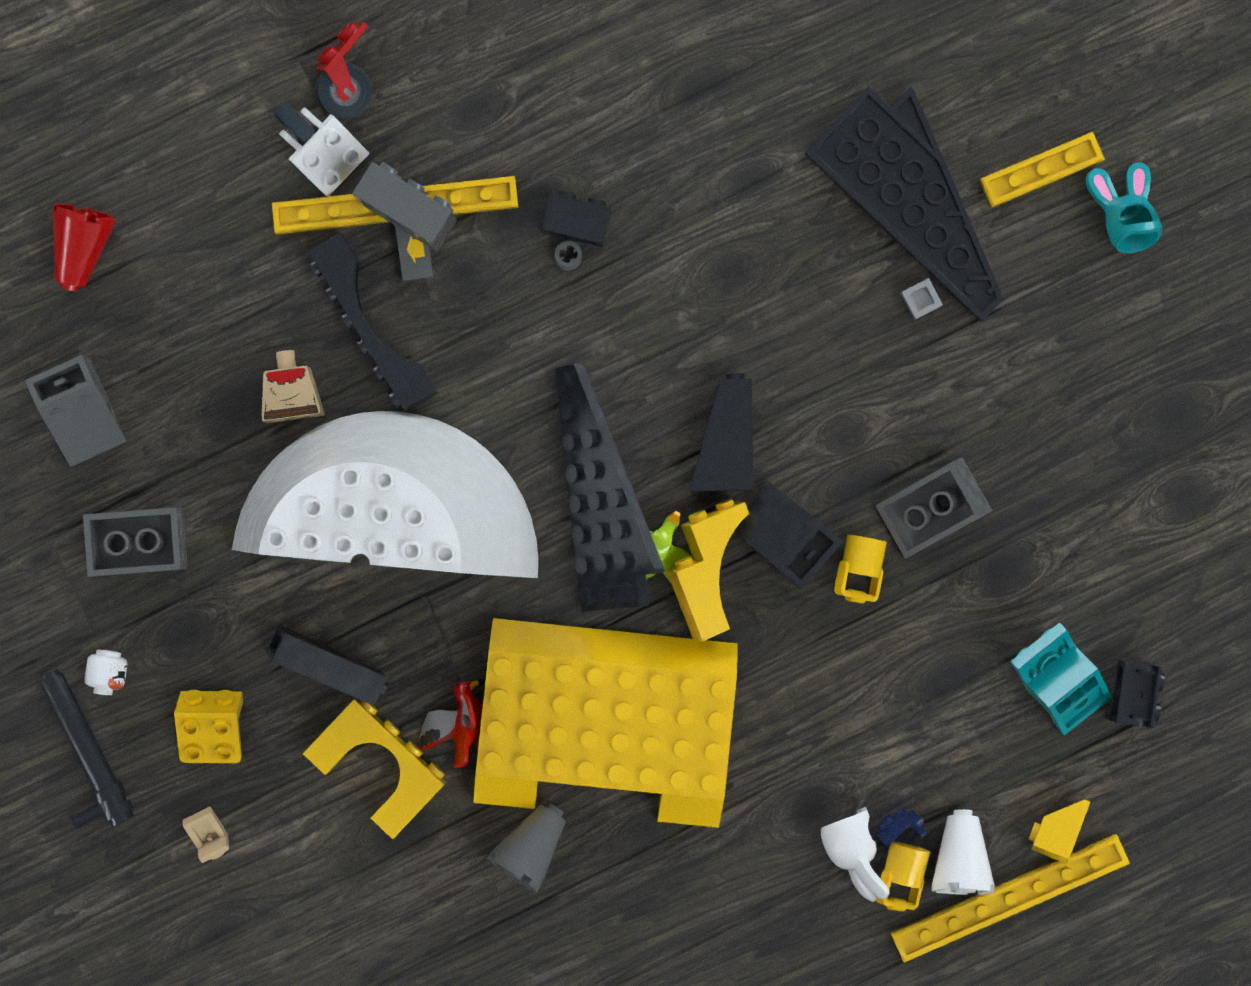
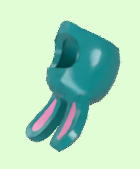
M1137 162L1128 168L1125 176L1127 195L1118 197L1108 173L1103 169L1095 168L1087 174L1086 186L1095 201L1105 211L1107 233L1113 248L1121 253H1136L1153 246L1159 240L1163 227L1157 212L1147 199L1151 182L1149 167L1144 163Z

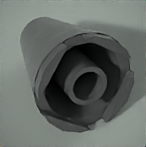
M548 803L546 807L540 804L486 857L487 861L495 867L498 864L502 867L503 873L527 889H533L535 893H538L566 823L562 818L564 812L551 803Z

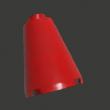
M56 203L53 209L54 279L60 282V288L78 291L79 287L86 286L115 226L116 218L97 210L85 207L84 209L73 208L74 205Z

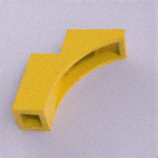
M733 499L724 500L715 505L716 510L706 513V510L694 513L688 517L689 522L681 525L694 559L690 556L674 563L675 568L668 570L667 573L692 638L695 640L705 641L730 629L720 598V566L724 550L731 535L740 522L749 514L745 502H734Z

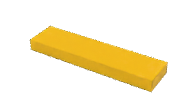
M1091 132L983 177L979 182L990 208H993L1103 162L1105 159L1094 133Z

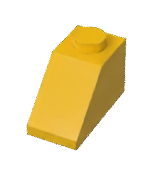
M1082 800L1046 815L1041 824L1035 822L1029 836V840L1034 841L1031 850L1067 864L1090 801Z

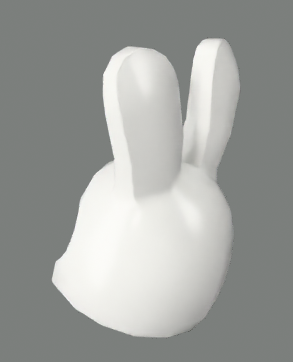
M863 807L857 810L856 815L822 827L821 838L826 853L833 863L842 869L848 870L859 894L874 902L876 897L885 899L889 896L890 892L869 863L874 859L877 848L868 830L869 813L867 808Z

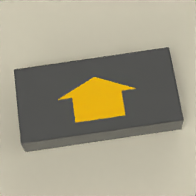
M395 226L403 282L434 278L430 247Z

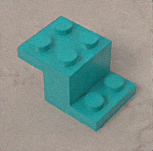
M1060 622L1053 628L1046 630L1037 641L1028 648L1022 649L1011 660L1027 691L1049 713L1054 724L1064 736L1112 698L1098 668L1074 645L1068 631Z

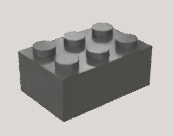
M372 162L352 193L359 204L437 252L457 221L450 203L437 195L433 199L428 197L424 187L411 179H408L407 183L404 182L398 175V171L384 162L380 166Z
M174 507L83 515L87 577L188 569L184 508Z

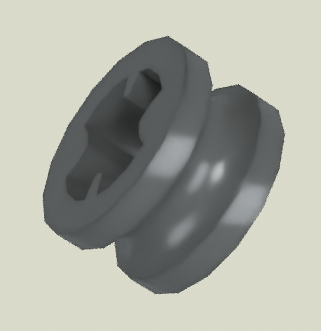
M573 241L560 243L555 250L557 265L566 271L576 269L582 261L580 246ZM567 248L574 249L573 254H577V258H572L570 263H565L564 257L560 258V253H566Z

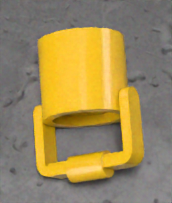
M847 535L843 560L839 563L834 587L837 595L845 596L847 601L861 604L865 603V601L875 602L878 600L883 578L882 565L887 542L856 535ZM848 573L872 577L869 594L854 589L845 590Z
M891 841L881 880L889 890L891 882L911 887L909 899L906 901L905 899L886 897L885 899L876 897L877 903L885 905L889 910L904 912L906 909H917L924 885V876L930 851L917 846Z

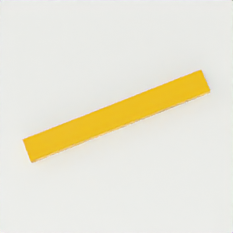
M515 176L422 186L425 188L424 191L428 197L433 199L437 195L450 203L451 208L454 210V215L519 208ZM353 194L272 203L276 235L388 222L359 204Z
M1114 834L1071 853L1067 864L1055 860L995 886V893L977 894L890 933L901 959L905 963L1130 863L1118 835Z

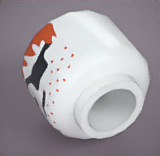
M97 649L96 654L90 655L87 659L84 678L86 685L94 687L93 693L112 695L113 690H119L124 687L127 660L121 657V652Z

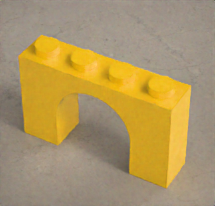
M356 698L310 745L303 755L326 775L356 745L376 743L390 750L396 757L400 767L399 784L392 796L376 811L371 819L387 835L394 839L445 785L446 781L443 779L445 773L433 762L428 765L420 757L423 752L413 742L409 741L406 744L398 736L400 730L389 720L383 722L375 715L378 710L374 705Z

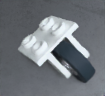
M284 102L273 113L276 119L285 127L279 135L296 150L289 160L327 197L369 155V152L332 114L322 123L305 107L297 113ZM312 125H314V126H315L316 128H318L319 130L316 131V130L312 127ZM298 140L304 145L303 147L297 142Z

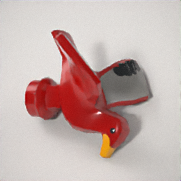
M465 681L456 684L453 693L459 703V709H439L428 712L419 738V748L421 750L432 748L449 738L455 741L454 768H461L467 765L469 747L473 741L477 744V749L479 747L483 704L472 693L473 689L479 685L478 681Z

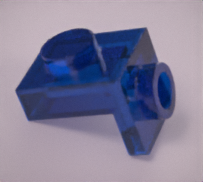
M901 808L894 816L889 814L878 824L877 827L880 830L876 835L889 846L909 825L922 837L927 832L922 828L925 822L913 810L907 813Z

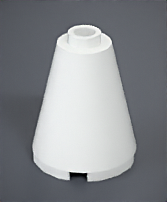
M954 810V815L947 816L932 881V891L942 894L968 895V893H975L977 890L978 895L995 893V885L979 817L972 816V810Z

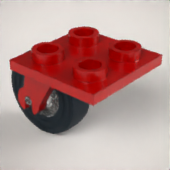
M365 22L347 23L337 35L340 39L339 42L331 48L328 46L317 58L320 64L315 69L321 73L316 84L317 100L325 112L337 118L348 119L358 116L367 108L371 100L372 86L367 74L358 66L345 63L343 57L369 27Z

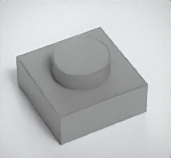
M929 278L900 293L914 320L943 306Z

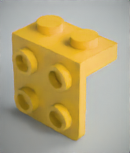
M189 690L180 692L174 711L180 761L183 763H239L241 761L239 716L243 704L242 692L229 690Z

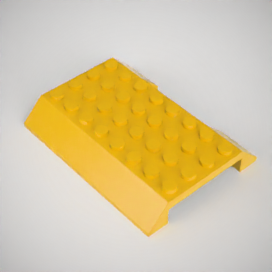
M493 618L473 803L535 809L538 781L658 793L660 794L657 822L719 828L725 797L737 681L738 644Z

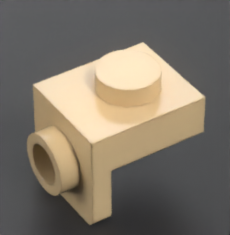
M211 806L183 820V827L197 847L198 858L201 863L210 859H217L229 850L228 833Z

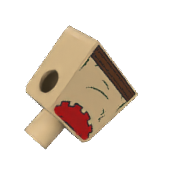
M294 350L276 352L278 369L265 371L263 374L262 421L274 423L325 416L311 368L308 366L296 367Z

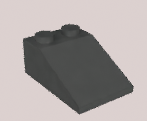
M963 457L947 464L875 505L905 559L993 511Z

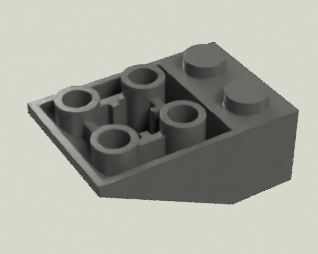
M80 355L25 380L40 415L70 467L127 442L90 358Z

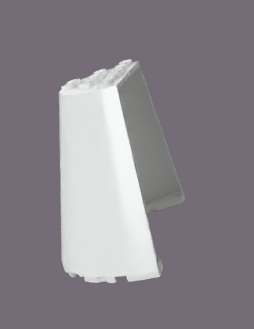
M399 411L365 412L341 417L316 427L288 445L266 467L249 492L238 519L232 550L261 555L351 563V559L355 555L364 554L368 557L370 565L538 578L539 558L532 518L521 492L503 465L486 448L457 428L436 419Z

